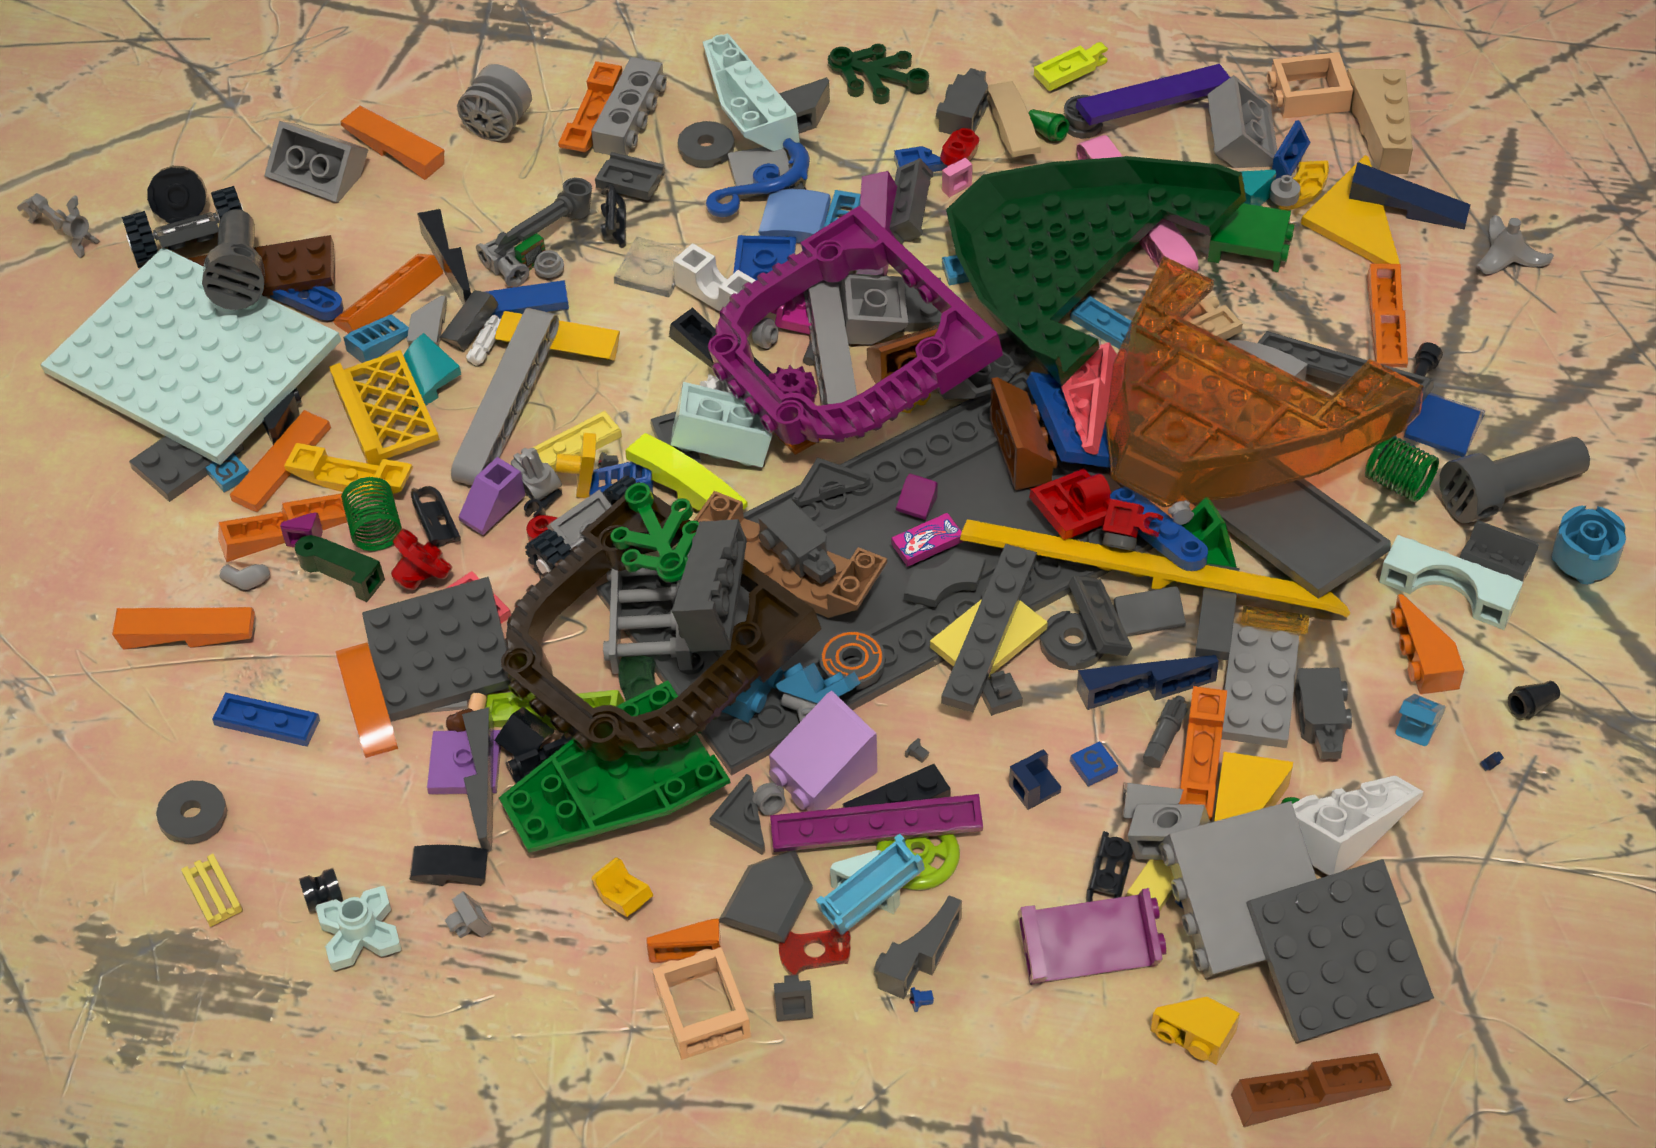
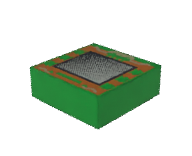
M538 233L514 247L516 259L521 264H525L529 270L534 268L537 256L545 251L544 238Z

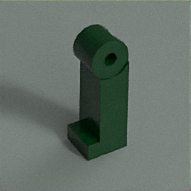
M314 535L304 536L295 544V552L299 564L304 571L310 573L320 572L352 586L356 598L368 602L385 581L380 561Z

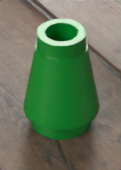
M1036 109L1029 111L1030 119L1036 131L1050 141H1061L1065 138L1069 130V121L1065 119L1063 114Z

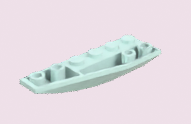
M727 33L716 35L712 39L703 41V47L721 108L742 135L772 151L784 148L783 142L787 138L800 143L796 113L732 37Z

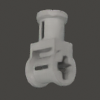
M496 239L486 244L480 243L476 245V251L482 264L487 269H491L495 275L502 273L508 286L517 287L525 282L529 276V269L525 264H521L516 259L514 247L507 250L506 255L502 257L494 252L498 247L494 243Z

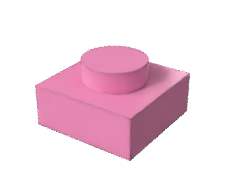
M966 158L942 170V191L948 197L972 185L973 164Z

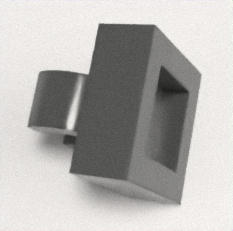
M1004 671L990 674V679L986 681L981 696L991 716L1022 706L1023 697L1011 674H1005Z
M797 974L784 976V983H774L777 1021L813 1018L810 980L799 981V975Z

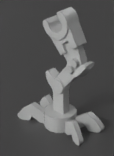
M38 193L17 206L19 212L22 210L27 212L30 217L28 219L30 223L36 221L43 213L53 222L56 230L63 227L64 233L73 237L71 246L79 258L84 255V247L81 245L83 237L96 244L100 242V240L88 232L89 223L85 217L80 215L77 208L79 204L76 195L66 205L70 213L68 216L59 209L54 211L49 207L47 199Z

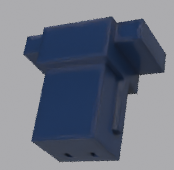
M1499 751L1497 753L1494 752L1479 764L1485 771L1491 770L1500 764L1504 757Z

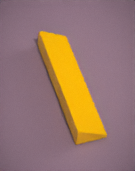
M504 311L495 334V339L510 342L523 314ZM559 320L558 331L549 350L615 361L620 331Z

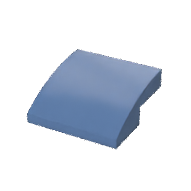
M783 189L769 193L758 231L760 236H790L797 238L796 243L802 242L824 227L831 197L827 193L804 189Z

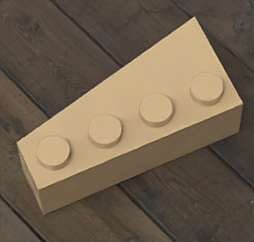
M1348 68L1347 74L1353 88L1351 112L1360 124L1359 130L1362 137H1365L1368 142V150L1376 168L1389 174H1408L1413 145L1405 70Z

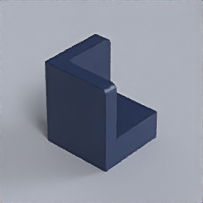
M1044 749L1010 766L1009 786L1027 810L1061 793V785L1047 769L1048 754Z

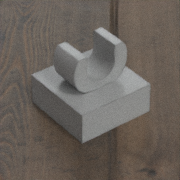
M464 891L452 899L458 911L450 914L445 919L451 932L456 931L457 935L462 938L471 931H474L483 938L494 930L479 903Z

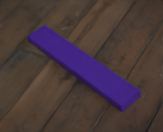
M1220 64L1080 98L1077 99L1075 107L1089 125L1207 96L1208 93L1231 77Z

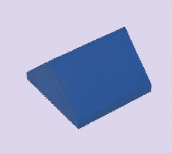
M1430 392L1419 407H1414L1404 438L1465 457L1485 415V410Z

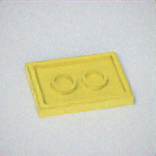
M982 599L930 640V648L953 667ZM1019 601L990 674L997 671L1047 630L1048 622L1022 601Z

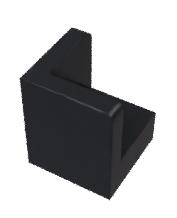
M522 707L510 716L494 741L513 755L519 756L534 749L538 750L542 743L550 738L555 731L525 707Z

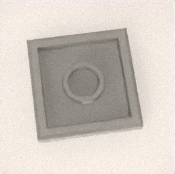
M765 147L727 153L735 186L753 184V172L763 164L770 163L778 166L780 176L791 169L785 148L772 151ZM767 194L738 195V196H739V199H744V198L756 197V196L767 195Z

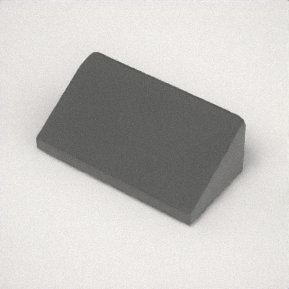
M474 290L440 338L465 351L499 305L494 296L487 292Z
M1177 586L1114 598L1113 606L1127 636L1186 626L1180 592Z

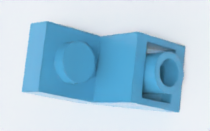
M798 663L783 672L785 678L775 685L779 691L818 704L830 691H833L839 697L858 686L861 682L855 671L845 677L841 672H838L823 680L815 663L804 668L801 663Z

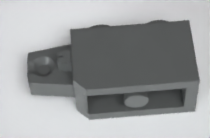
M970 68L965 75L958 74L953 85H948L945 100L943 103L940 102L936 110V119H939V132L952 134L961 128L976 131L988 107V84L985 71Z
M788 499L759 518L760 533L758 536L761 543L766 549H772L779 556L781 563L786 569H792L800 578L808 574L820 584L836 574V566L827 555L826 533L791 499Z
M1339 667L1298 668L1295 694L1301 738L1309 744H1316L1320 759H1340L1346 729H1351L1352 727L1351 709H1345L1344 703L1348 697L1347 682L1341 681Z

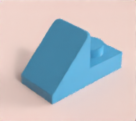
M1417 694L1409 696L1403 701L1399 711L1402 716L1396 729V735L1419 745L1427 746L1444 714L1446 706Z

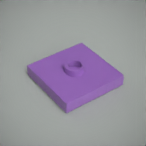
M494 730V740L501 730ZM433 731L427 782L428 794H467L463 778L477 774L467 732ZM494 741L493 793H497L501 745Z

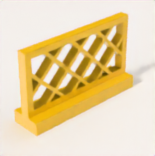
M401 350L343 369L341 363L329 366L335 388L367 464L379 466L382 459H387L440 440ZM396 362L400 364L395 374L383 371L388 365ZM362 374L371 375L366 384L354 381L353 377ZM378 378L390 381L385 389L373 386ZM397 383L409 386L404 395L393 392ZM368 393L380 396L375 405L363 402ZM387 399L399 402L394 410L383 407ZM407 404L418 407L413 416L401 413ZM377 414L389 417L384 426L372 423ZM396 420L408 423L403 432L391 429ZM416 425L428 428L429 430L428 433L419 436L411 434ZM386 436L398 439L396 444L382 448L381 444Z

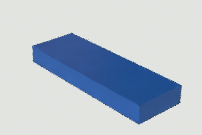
M565 280L485 291L493 295L499 305L491 316L497 315L499 319L502 318L504 311L523 314L527 308L544 312L569 309Z
M225 692L212 720L214 726L308 747L320 722V717L315 712Z

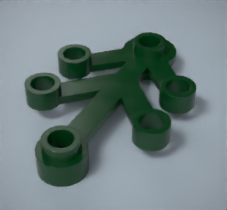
M874 44L870 48L852 52L847 47H836L830 52L827 59L828 66L834 71L841 72L847 82V92L852 97H859L864 93V82L861 79H857L853 70L862 72L873 90V101L877 104H886L890 100V90L883 85L880 78L905 84L915 94H922L929 87V73L925 69L914 68L907 74L889 69L892 66H896L899 69H908L912 65V55L908 51H899L895 55L886 57V47L883 44ZM868 58H870V59L872 60V61H870V62H864V61H862V60H865V59H868Z

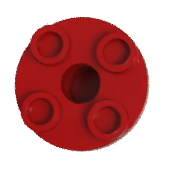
M404 528L393 539V544L401 552V559L391 571V575L403 588L416 590L423 580L432 575L440 579H446L450 574L453 566L440 557L443 552L435 545H431L430 542H426L425 545L421 544L413 533Z

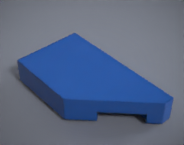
M923 146L894 150L897 168L919 158L922 159L932 172L942 171L948 167L941 161L939 156L932 154V150Z

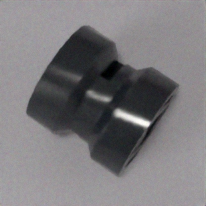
M334 868L324 870L317 877L308 875L299 878L309 912L315 911L316 906L335 899L343 902Z

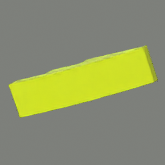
M644 433L625 449L627 460L651 470L653 481L677 491L678 499L684 498L689 500L692 508L700 511L714 491L742 501L743 510L748 507V502L707 468L676 448L647 433Z

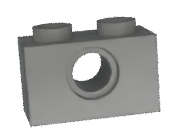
M1137 804L1128 832V839L1136 859L1163 860L1160 847L1164 845L1162 840L1168 834L1211 822L1205 805Z

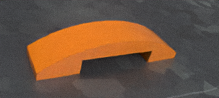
M595 61L586 81L588 90L573 123H567L558 142L560 148L587 152L593 146L591 131L622 74V66Z
M368 643L335 651L365 758L398 749Z
M1193 686L1180 786L1183 792L1178 804L1205 805L1209 819L1212 820L1227 690Z

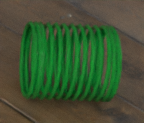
M1387 433L1373 449L1364 473L1365 477L1369 480L1373 479V482H1378L1383 487L1387 486V489L1396 491V494H1401L1406 499L1409 498L1410 501L1417 502L1430 487L1439 467V458L1427 452L1425 453L1424 450H1420V448H1416L1414 445L1411 446V443H1406V441H1402L1401 438H1397V436L1391 433ZM1388 444L1386 450L1384 451V453H1383L1382 456L1380 457V459H1379V461H1378V463H1377L1375 469H1374L1373 472H1372V469H1373V467H1374V465H1375L1376 460L1378 459L1380 453L1383 451V449L1385 448V446ZM1431 465L1430 470H1429V473H1428V475H1427V477H1426L1425 482L1423 483V485H1422V487L1420 488V490L1418 491V493L1415 495V492H1416L1417 489L1419 488L1420 484L1422 483V481H1423V479H1424V477H1425V475H1426V473H1427L1428 467Z
M365 477L351 482L344 489L341 498L352 542L356 547L368 551L382 550L393 545V539L391 538L399 534L402 526L391 486L387 481L377 477ZM373 484V485H380V486H382V487H378V486L362 487V488H359V489L353 491L351 494H349L353 489L358 488V487L363 486V485ZM375 488V489H381V490H383V491H380V490H367V491H362V492H360V493H358V494H355L353 497H351L354 493H356V492H358V491H361V490H363V489ZM370 492L382 493V494H367V495H363V496L358 497V498H356L355 500H353L355 497H357V496H359V495H361V494H364V493H370ZM370 496H380V497H384V498H376V497H374V498H367V499L361 500V501L357 502L356 504H354L357 500H360V499H362V498H364V497H370ZM370 500H382V501H383V502H378V501L367 502V503H364V504H362V505L356 507L358 504H361V503H363V502H365V501H370ZM379 504V505L368 506V507H365V508H363V509H359V508L364 507V506H366V505ZM378 519H381V520H379V521H377V522H374V523L364 524V523H366V522H371V521H376V520H378ZM386 520L384 523H382V524H380V525H378V526L369 527V528L360 527V526L376 525V524H378V523H380V522ZM387 524L385 527H382V528H380V529H378V530L369 531V532H367V531H359V530H371V529H376V528H379V527H381V526ZM388 528L387 530H385V531H383V532H381V533H379V534H375V535H361V534L377 533V532H380V531H382V530ZM389 530H391L388 534H386V535H384V536H382V537H380V538H375V539H362V538H359V537H364V538L377 537V536H381V535L387 533ZM391 533H393L389 538H387V539H385V540H383V541H380V542H376V543H363V542H361V541L373 542V541L381 540V539H383V538L389 536Z

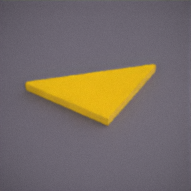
M1366 155L1358 161L1372 167L1370 159ZM1356 163L1302 216L1301 224L1375 264H1400L1383 205L1349 199L1352 180L1357 166Z

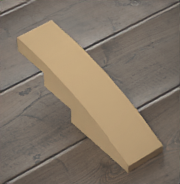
M1013 81L988 85L987 99L992 105L993 117L999 125L1000 138L1012 157L1041 153V147L1029 113Z

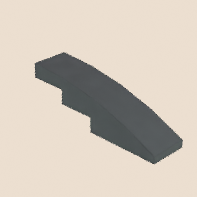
M1207 564L1209 566L1220 567L1235 571L1240 570V568ZM1204 587L1195 656L1216 655L1217 659L1229 660L1237 593Z

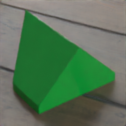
M1205 497L1192 510L1194 513L1192 519L1181 526L1207 546V564L1237 567L1226 523L1211 500Z

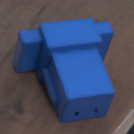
M915 987L911 988V998L909 1000L913 1005L914 1012H918V1009L923 1005L933 1004L932 990L920 992V990H915Z

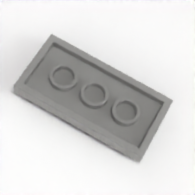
M1233 623L1225 682L1227 699L1221 739L1287 748L1300 632Z

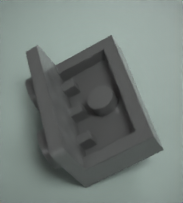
M1477 521L1469 541L1461 552L1460 558L1524 581L1530 572L1539 543L1482 521Z

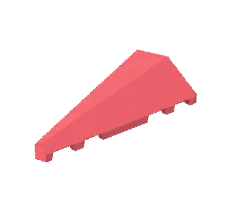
M1110 342L1099 345L1100 348L1061 386L1070 413L1074 418L1076 430L1081 438L1082 447L1085 452L1093 455L1098 454L1119 363V357Z

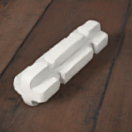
M492 315L484 324V329H481L472 345L473 349H470L466 355L467 361L471 362L473 366H479L484 362L487 352L490 351L496 341L495 334L501 320L497 315Z

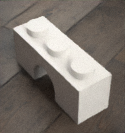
M693 243L673 260L675 285L718 311H721L722 307H726L730 301L729 297L733 293L737 294L743 289V284L756 281L739 270L726 279L716 266L715 256Z

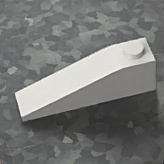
M1390 776L1361 783V787L1358 790L1345 792L1340 788L1332 790V794L1329 797L1319 799L1314 794L1293 803L1292 805L1312 865L1327 875L1346 870L1355 864L1422 798L1424 791L1397 776Z

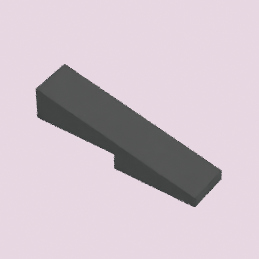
M487 707L462 714L477 773L463 779L481 848L488 849L489 852L492 851L494 721L490 709Z

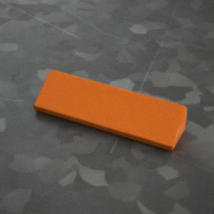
M415 255L337 316L333 321L334 324L349 334L356 329L393 314L443 274L440 264L434 255Z

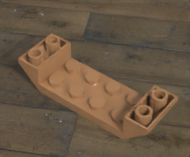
M714 491L693 520L702 522L739 519L747 539L744 559L814 608L815 613L828 618L857 610L887 564V558L859 547L850 560L827 551V555L836 566V574L820 584L808 574L800 578L792 569H786L781 563L779 556L772 549L768 550L763 546L758 536L760 526L758 523L744 518L742 501Z

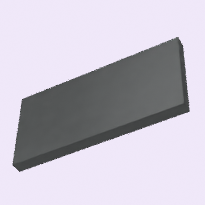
M1256 443L1184 488V498L1195 506L1205 497L1209 498L1225 521L1229 532L1318 599L1391 549V541Z

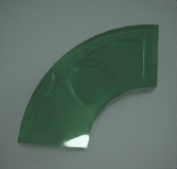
M647 656L621 657L619 684L626 701L657 686L654 676L656 662L653 658Z

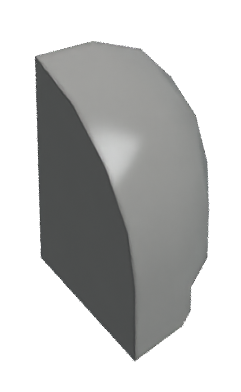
M1124 782L1123 799L1125 800L1123 816L1124 818L1133 819L1137 804H1178L1183 789Z

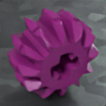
M790 364L788 369L785 370L777 367L776 373L769 374L768 378L783 394L799 393L808 397L813 403L815 402L817 385L815 384L812 372H805L803 366L793 369Z

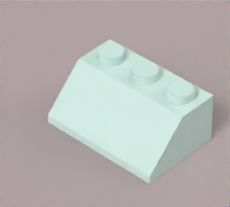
M683 382L672 428L670 446L678 447L683 451H696L708 454L716 459L725 458L737 461L746 466L763 467L772 433H769L764 428L760 417L757 414L753 416L748 411L741 397L737 399L732 393Z

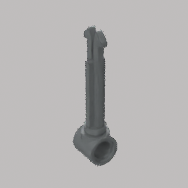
M582 178L567 179L563 183V191L558 194L554 203L518 224L509 232H501L494 242L498 245L494 252L502 257L505 256L507 250L521 241L523 242L561 217L573 219L586 217L590 213L592 185L590 182Z

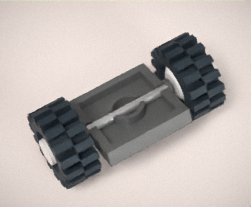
M231 186L211 192L216 208L215 213L209 212L156 227L153 233L145 211L122 217L127 232L126 237L138 268L143 267L158 252L154 239L156 241L159 240L162 248L168 246V250H174L184 247L186 245L185 241L197 239V242H202L214 238V233L219 232L217 223L220 222L223 214L230 210H243L235 187Z

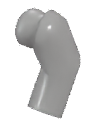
M226 564L220 570L219 576L222 580L241 590H249L267 581L270 571L263 564H254L242 570Z
M785 692L781 700L782 706L797 711L800 722L817 705V703Z

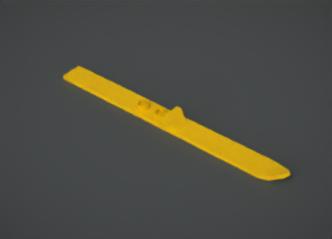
M967 519L960 540L1000 548H1004L1005 544L1037 552V555L1093 565L1102 570H1119L1129 572L1137 577L1150 576L1153 577L1152 589H1162L1171 582L1176 581L1326 610L1343 615L1346 618L1350 615L1348 607L1331 591L1318 599L1297 582L1209 565H1205V567L1197 571H1187L1179 568L1167 557L1073 539L1063 540L1062 537Z

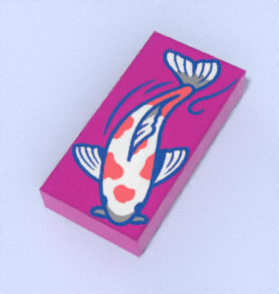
M948 513L891 537V545L907 567L964 541L960 540L962 532Z

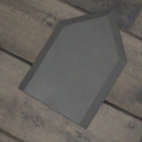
M787 851L748 865L721 914L719 922L785 943L813 889V885L796 851Z

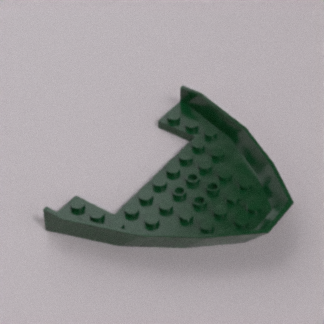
M1124 156L1050 162L983 174L946 209L956 255L979 301L1008 336L1054 380L1063 386L1100 346L1097 338L1058 322L1162 218L1211 236L1246 201L1242 173L1219 164Z

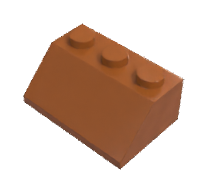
M939 325L867 348V370L875 384L917 357V344L927 337H934Z
M995 377L991 378L990 421L1015 490L1038 486L1052 481L1053 469H1057V460L1054 451L1048 450V436L1045 427H1040L1038 423L1040 417L1037 405L1031 404L1026 391Z

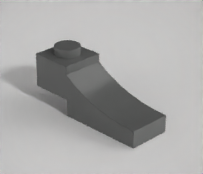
M949 895L938 913L924 928L901 944L892 942L887 953L882 952L879 955L874 968V973H877L878 989L905 999L919 971L933 975L962 919V900Z

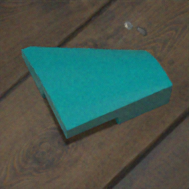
M425 333L415 339L403 355L425 405L438 398L437 389L461 375L460 366ZM412 405V409L416 412L418 407Z

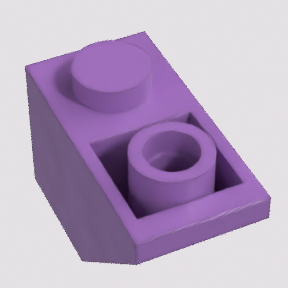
M496 457L475 477L458 516L459 521L484 535L525 496L521 471Z

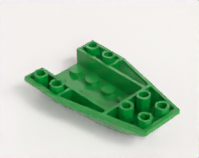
M667 680L616 707L623 709L630 716H638L659 710L677 698L678 695ZM697 734L689 738V742L684 745L677 744L668 747L666 752L646 751L640 752L641 756L625 753L624 756L615 761H604L590 750L585 753L571 739L502 794L499 800L528 853L669 815L730 784V779L716 756L708 754Z

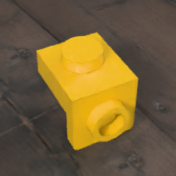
M618 857L606 864L591 878L603 903L626 917L639 910L646 901L654 896L649 885L630 875L623 861Z

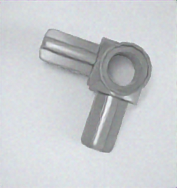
M524 448L521 450V455L519 453L513 455L514 459L511 461V466L521 471L524 491L530 499L541 501L562 486L556 472L548 463L541 461L535 448Z

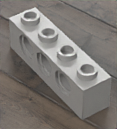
M630 57L591 131L594 152L607 155L615 152L628 156L631 148H635L640 130L646 127L650 111L656 108L657 98L660 92H664L666 88L667 77L663 74L662 63Z

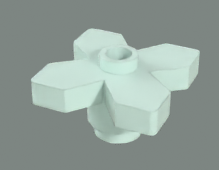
M384 886L366 890L360 898L351 897L343 902L335 899L316 906L321 929L335 934L325 946L332 970L352 966L363 946L380 957L401 951L396 926L382 922L391 911Z

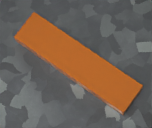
M304 410L230 493L231 500L258 512L290 476L291 473L285 470L284 465L295 444L301 443L316 446L331 429L330 422Z

